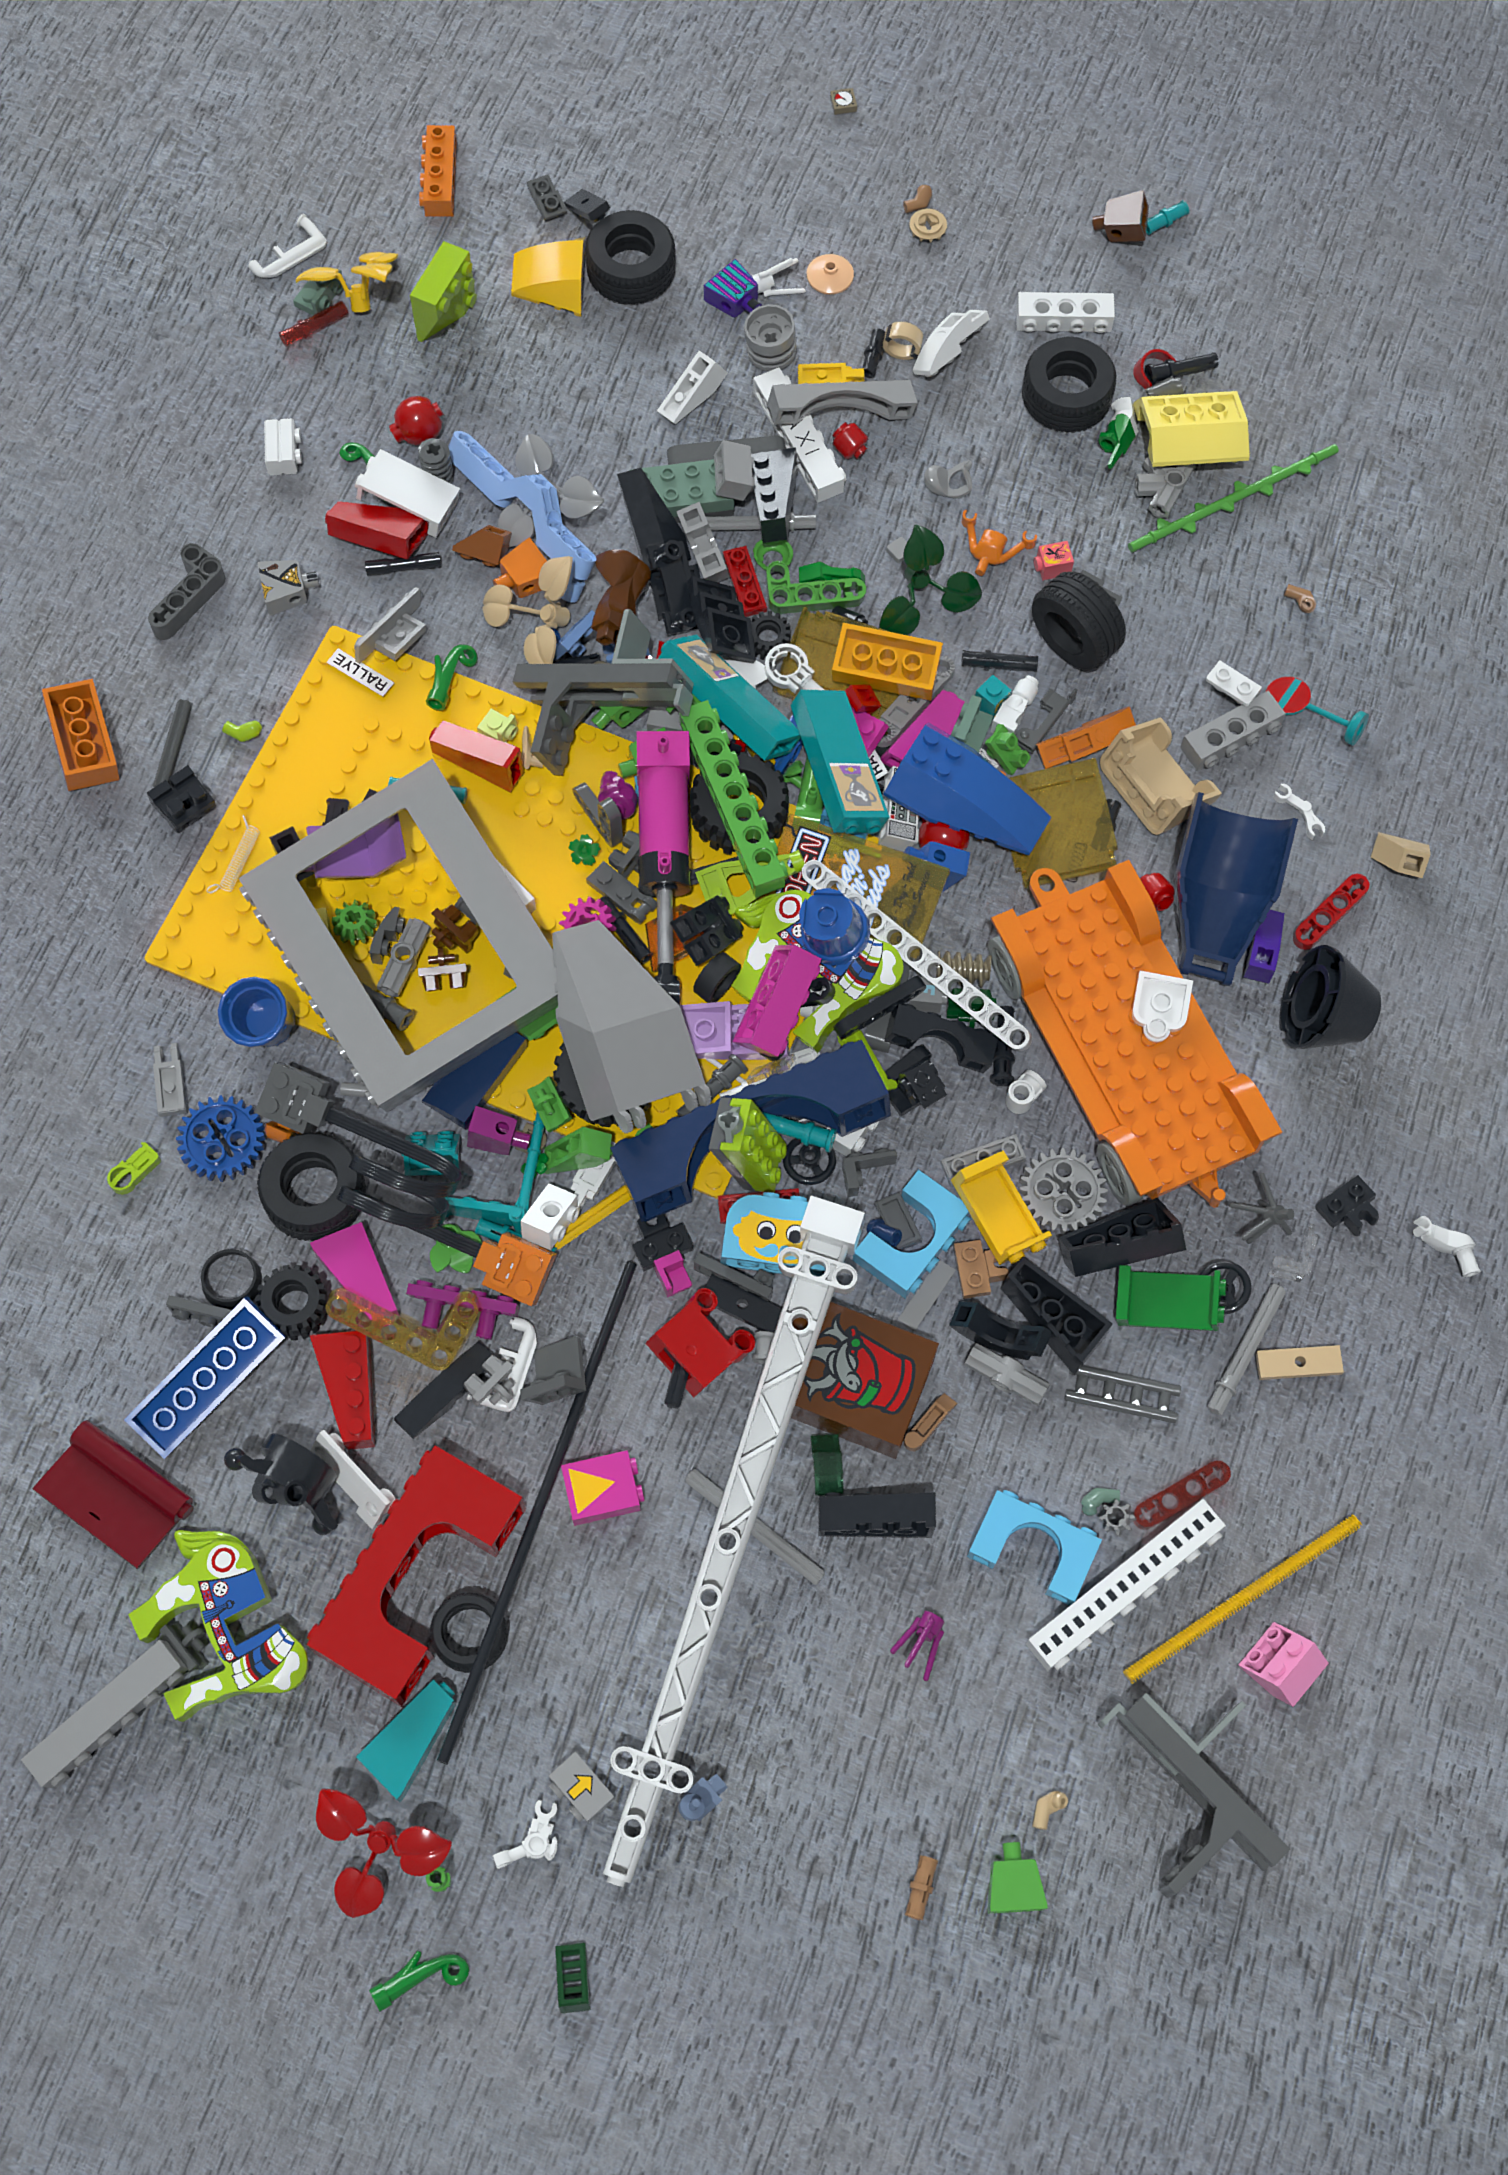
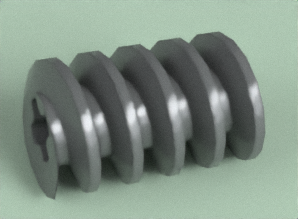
M431 438L425 440L418 448L421 469L452 484L454 473L448 445L440 439Z

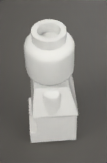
M1026 676L1024 679L1019 680L1012 695L1002 703L993 719L990 732L994 733L998 724H1004L1010 733L1016 735L1018 725L1022 721L1027 706L1033 702L1039 691V682L1036 678Z

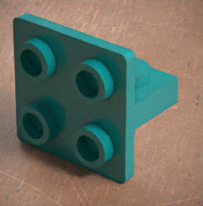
M416 1131L405 1137V1140L441 1155L460 1170V1134H453L452 1131H440L436 1135H426V1132ZM401 1154V1156H404V1172L406 1176L443 1175L439 1171Z

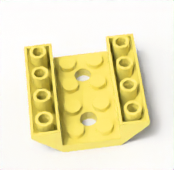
M1237 391L1141 397L1134 402L1133 407L1137 420L1146 421L1150 434L1148 454L1152 467L1249 461L1248 420Z

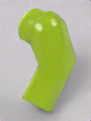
M255 720L240 726L227 721L222 728L223 733L240 742L253 739L262 731L261 724Z

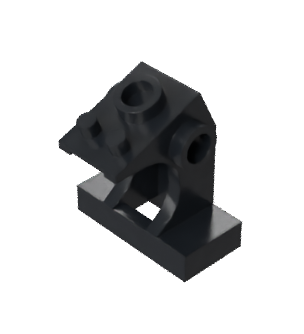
M921 1060L901 1072L897 1088L888 1091L890 1103L900 1117L919 1105L926 1109L931 1104L947 1096L945 1085L939 1078L935 1065L927 1060Z

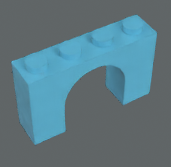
M920 1170L915 1173L904 1187L901 1196L907 1204L923 1214L931 1223L934 1232V1238L931 1243L920 1251L905 1253L892 1248L872 1232H869L855 1250L852 1261L905 1299L910 1292L915 1294L924 1282L921 1278L926 1271L931 1273L940 1261L937 1258L942 1251H949L956 1240L953 1236L958 1230L963 1232L972 1220L969 1217V1211L961 1199Z
M997 1490L967 1557L993 1569L1006 1540L1011 1534L1023 1528L1039 1529L1053 1539L1059 1554L1058 1566L1045 1594L1071 1606L1078 1596L1102 1539L1096 1537L1097 1533L1085 1527L1079 1529L1070 1525L1071 1521L1063 1516L1055 1515L1053 1517L1045 1513V1509L1038 1504L1030 1502L1028 1505L1019 1501V1497L1010 1491L1003 1490V1492Z

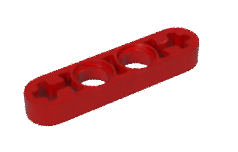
M1352 874L1297 927L1293 935V942L1296 947L1303 950L1314 947L1364 898L1369 889V880L1362 874ZM1360 884V889H1356L1352 895L1348 893L1353 885ZM1341 898L1346 902L1347 906L1343 909L1337 908L1333 904V900ZM1325 915L1329 918L1330 923L1328 925H1321L1316 921V916ZM1312 927L1314 931L1310 938L1303 940L1301 938L1302 934H1307Z

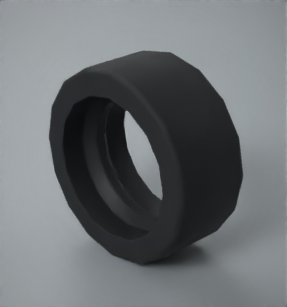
M724 952L717 954L697 977L693 986V992L707 1003L717 1002L730 989L741 970V965Z

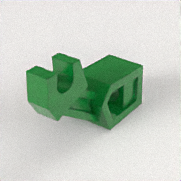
M821 561L799 567V583L858 578L865 583L863 572L854 567L851 569L831 567Z

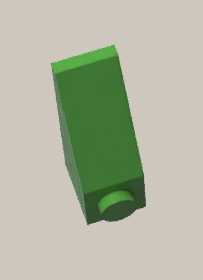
M581 1127L548 1145L544 1150V1153L549 1158L545 1163L547 1170L544 1174L593 1168L609 1161L612 1155L610 1149L612 1147V1134Z

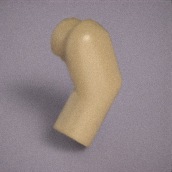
M1052 1791L1039 1798L1036 1804L1032 1827L1047 1830L1049 1815L1067 1806V1796L1059 1791Z

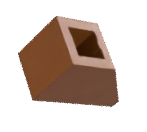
M488 525L453 545L452 551L458 552L460 557L466 559L477 558L482 560L483 564L495 567L500 564L499 561L508 553L512 532Z

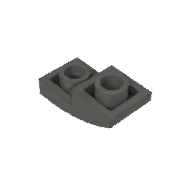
M549 174L527 181V188L544 220L567 213L559 191L555 190Z
M394 907L386 915L374 935L369 951L371 961L374 964L383 965L384 956H388L390 952V941L398 942L399 934L403 933L405 929L406 919L402 917L400 907Z

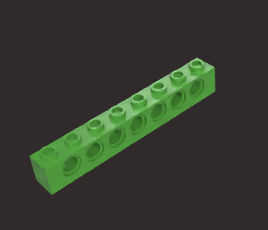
M706 700L692 705L689 716H682L679 712V724L683 731H689V747L755 897L785 887V877L788 876L785 863L783 861L779 862L776 856L778 854L774 839L769 840L766 833L768 832L766 820L764 817H759L757 800L747 790L749 788L745 773L740 774L737 767L739 766L738 757L735 751L731 752L728 747L730 744L728 734L725 729L721 730L718 724L720 723L719 714L716 708L712 709L709 701ZM708 730L710 733L703 734L701 731ZM711 752H719L720 754H719V755H711V754H709V753H711ZM727 773L729 774V776L721 777L719 776V774ZM737 795L739 796V798L730 799L729 796ZM747 817L749 820L740 821L738 818ZM757 839L759 842L749 843L748 840ZM759 861H766V862H768L769 864H768V865H765V866H761V865H758L757 863H758Z

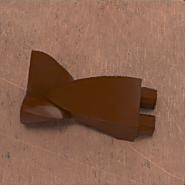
M612 549L596 555V568L611 586L598 603L591 628L597 632V642L606 646L612 643L615 647L624 610L631 609L636 615L635 603L651 578V570L646 563L631 552L620 549Z

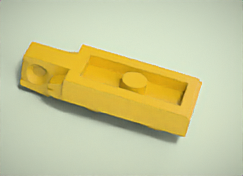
M846 363L798 365V384L864 382L865 380L864 368L852 369L851 366H846Z

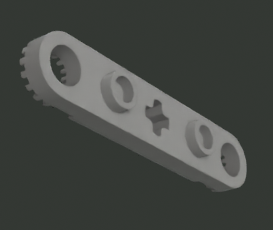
M941 656L939 666H945L949 670L945 671V673L938 672L932 699L954 676V661H951V658L948 659L947 656ZM900 695L879 719L889 726L887 732L890 735L886 738L883 737L877 746L888 747L892 745L930 703V700L915 698L917 703L913 702L910 704L908 701L913 700L915 697Z

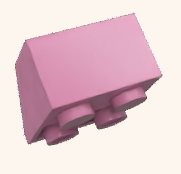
M1273 1622L1240 1662L1239 1667L1272 1696L1294 1707L1329 1663L1314 1642Z

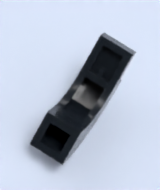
M959 1301L949 1324L955 1331L981 1346L1000 1354L1023 1360H1029L1031 1356L1042 1357L1052 1333L1044 1326L1021 1325L1007 1321L993 1314L978 1302Z

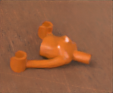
M967 510L963 511L962 525L968 531L970 552L974 558L979 560L975 573L979 576H984L989 564H1003L1024 548L1032 549L1036 545L1037 535L1035 534L1034 539L1028 540L1026 539L1027 531H1024L1022 541L1003 554L1007 537L990 529L984 530L980 541L977 543L974 528L977 513H975L974 518L968 519L966 518Z

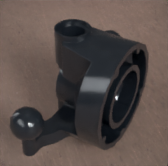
M272 1433L260 1448L265 1459H252L239 1448H232L226 1452L224 1463L228 1469L238 1471L244 1468L247 1471L258 1473L252 1487V1495L257 1502L263 1504L279 1503L285 1506H305L314 1516L312 1528L319 1535H327L338 1527L337 1521L332 1518L329 1508L323 1500L337 1479V1474L329 1464L309 1449L287 1437ZM270 1487L273 1489V1493L268 1498L265 1494V1489Z

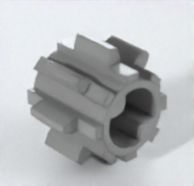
M1115 1500L1114 1506L1110 1508L1104 1505L1106 1514L1099 1517V1519L1107 1522V1526L1104 1529L1107 1533L1115 1530L1116 1535L1121 1537L1122 1531L1125 1529L1132 1532L1129 1526L1130 1522L1137 1520V1518L1129 1514L1131 1510L1129 1504L1121 1507L1120 1502ZM1117 1512H1123L1124 1519L1119 1520V1525H1113L1112 1518L1117 1516Z

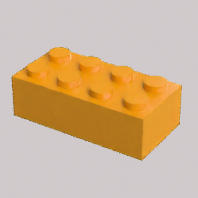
M843 623L832 667V681L851 685L870 684L872 689L931 701L941 661L943 643Z

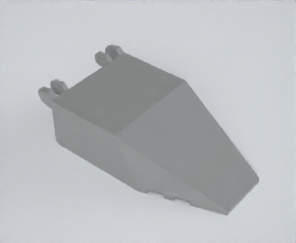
M599 920L552 933L554 967H557V982L554 983L555 993H558L556 1019L589 1119L594 1121L614 1115L620 1130L624 1133H629L633 1131V1123L638 1129L646 1126L645 1113L639 1107L640 1105L680 1092L689 1111L698 1107V1102L700 1106L710 1105L712 1100L710 1088L705 1084L681 1008Z

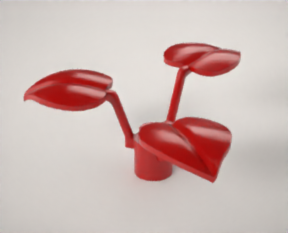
M323 1788L319 1792L316 1810V1824L320 1832L328 1839L334 1841H344L351 1833L354 1836L369 1834L367 1845L372 1853L363 1871L361 1872L354 1867H347L339 1874L335 1882L334 1894L336 1902L347 1916L355 1918L372 1913L380 1906L384 1898L383 1884L376 1876L367 1874L377 1854L386 1852L391 1845L394 1855L401 1857V1869L412 1876H424L433 1872L447 1857L452 1841L442 1838L425 1827L410 1826L404 1829L399 1837L396 1836L395 1827L387 1821H381L375 1826L369 1825L368 1828L357 1830L363 1827L367 1820L363 1806L356 1799L345 1793Z

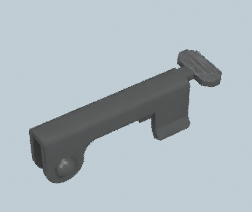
M1076 688L1070 694L1069 699L1064 698L1052 689L1047 691L1041 699L1042 704L1040 706L1050 713L1037 730L1021 728L1017 731L1016 737L1018 738L1019 747L1033 754L1037 748L1036 744L1042 742L1068 705H1071L1075 700Z

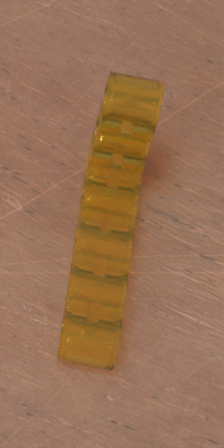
M337 1288L329 1294L326 1304V1312L332 1319L437 1371L444 1370L451 1364L475 1321L479 1309V1301L474 1293L469 1291L459 1293L453 1300L436 1333L433 1334L347 1289ZM335 1299H342L346 1302L347 1306L343 1309H338L333 1306L332 1302ZM462 1302H469L474 1308L469 1312H464L458 1306ZM360 1312H368L372 1319L364 1322L357 1315ZM390 1324L395 1326L397 1331L394 1334H387L382 1328ZM449 1326H456L459 1328L460 1333L452 1336L446 1333L445 1329ZM411 1337H417L422 1341V1344L413 1347L408 1344L407 1340ZM436 1350H443L447 1356L443 1359H436L432 1353Z

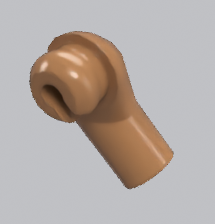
M919 186L915 199L903 202L906 213L921 210L928 206L932 197L930 186Z
M1288 584L1284 596L1296 599L1303 612L1311 613L1314 611L1316 602L1311 591Z

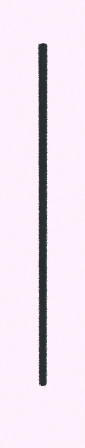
M627 1261L584 1372L586 1391L577 1393L572 1403L438 1755L437 1761L442 1764L448 1765L636 1269L637 1265L634 1262Z

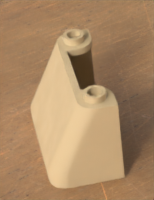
M1161 717L1121 730L1100 759L1103 773L1146 828L1155 835L1165 833L1189 818L1193 798L1196 793H1204L1202 801L1209 805L1216 802L1222 794L1210 780H1202L1194 785L1166 750L1172 741V733Z

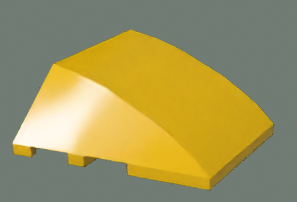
M586 237L536 245L515 253L511 295L537 304L543 302L554 306V309L559 311L561 309L574 312L575 316L581 317Z

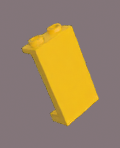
M1004 1150L961 1169L951 1179L952 1184L999 1265L1010 1261L1011 1264L1016 1263L1025 1257L1024 1253L1030 1250L1033 1254L1039 1252L1047 1246L1045 1242L1052 1236L1050 1231L1042 1233L1003 1165L1009 1158Z

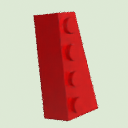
M366 1330L310 1335L339 1432L346 1449L374 1448L375 1428L370 1338Z

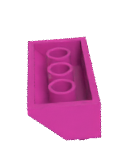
M775 945L732 1042L771 1057H778L779 1054H782L788 1043L786 1038L790 1029H793L798 1022V1011L809 997L810 992L808 989L810 984L817 978L820 972L819 964L822 959L796 945Z

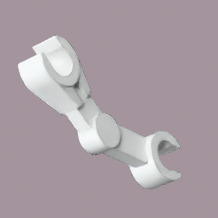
M1280 784L1279 790L1286 795L1282 796L1275 791L1274 800L1278 803L1287 802L1299 810L1305 819L1306 834L1309 839L1313 840L1315 836L1312 830L1314 828L1319 830L1322 837L1325 832V826L1314 815L1311 803L1303 801L1292 794V790L1288 785Z

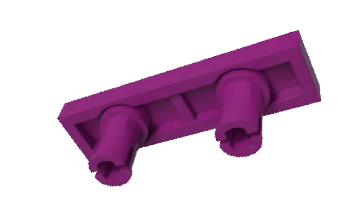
M417 1280L416 1284L408 1283L406 1294L409 1297L423 1299L426 1302L421 1325L425 1328L437 1330L442 1306L449 1304L478 1310L480 1316L476 1337L491 1340L496 1316L502 1314L518 1317L520 1306L517 1303H513L514 1299L511 1297L498 1295L496 1300L486 1298L487 1293L471 1290L469 1295L459 1293L460 1288L444 1285L443 1289L432 1288L433 1283Z

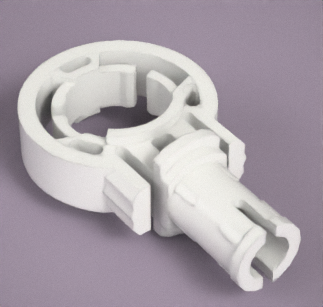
M780 644L769 651L764 669L767 679L773 685L782 689H790L794 694L800 690H824L812 679L815 671L808 665L807 656L802 649L793 644ZM788 652H791L790 658L796 661L798 669L792 674L781 675L775 669V663L779 658L787 657ZM769 662L772 663L773 674L770 670Z

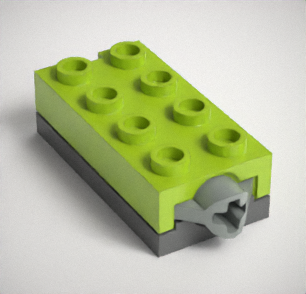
M721 1097L709 1150L744 1190L774 1193L776 1184L781 1179V1170L778 1165L786 1156V1143L752 1100Z

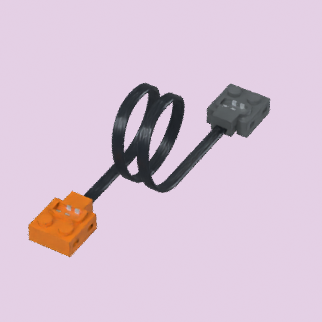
M274 1062L254 1113L302 1134L311 1132L313 1125L322 1127L326 1126L327 1122H330L439 1171L451 1181L448 1183H433L413 1179L354 1154L349 1165L350 1169L389 1187L415 1195L432 1205L439 1213L417 1214L407 1212L344 1185L339 1189L336 1197L337 1200L380 1220L407 1227L476 1258L473 1267L486 1272L482 1285L529 1306L537 1304L557 1253L509 1232L501 1235L499 1243L486 1240L479 1244L441 1227L440 1225L445 1221L449 1211V1204L445 1197L457 1191L462 1179L460 1170L452 1162L433 1151L334 1109L335 1101L325 1097L329 1082L283 1062Z

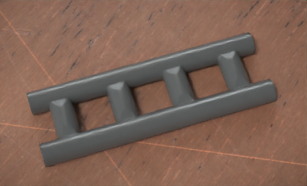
M1082 1366L1075 1374L1078 1376L1075 1391L1066 1390L1065 1401L1176 1423L1177 1412L1169 1411L1171 1395L1180 1396L1181 1386ZM1089 1378L1105 1381L1103 1397L1086 1394ZM1116 1384L1132 1387L1130 1403L1114 1400ZM1143 1390L1160 1393L1158 1408L1141 1405Z

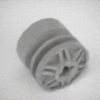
M771 304L757 307L751 311L745 320L744 326L749 360L755 367L764 371H771L776 368L784 369L792 363L797 351L795 322L792 314L779 305Z

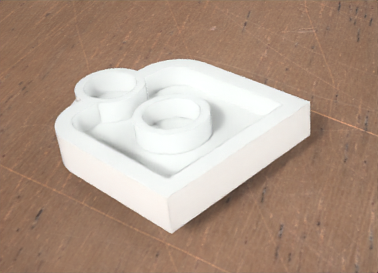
M1139 971L1132 1018L1137 1025L1143 1027V1033L1148 1040L1162 1042L1169 1036L1170 1032H1177L1183 1028L1187 1020L1193 980Z

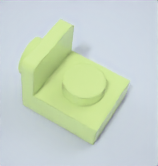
M491 708L478 725L477 731L480 734L506 743L508 740H512L518 731L516 716L510 714L507 718Z

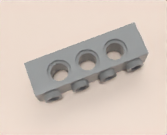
M1266 691L1255 697L1249 706L1242 704L1185 735L1180 748L1197 771L1204 767L1211 768L1218 763L1219 759L1226 755L1231 757L1241 747L1247 744L1251 746L1258 742L1261 736L1277 732L1282 727L1286 713L1271 693ZM1230 731H1235L1238 735L1232 734ZM1209 742L1216 743L1218 746H1213Z

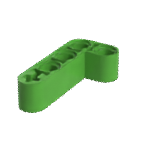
M774 561L769 564L766 572L768 605L774 613L787 614L830 610L836 606L844 608L857 607L862 604L866 593L865 583L858 578L790 584L788 566L782 561ZM777 571L781 572L784 577L777 580L771 574ZM851 589H855L858 596H853V593L850 592ZM825 591H832L836 597L827 599L823 593ZM807 593L811 599L809 601H802L798 595ZM780 595L785 597L786 602L778 604L773 598Z

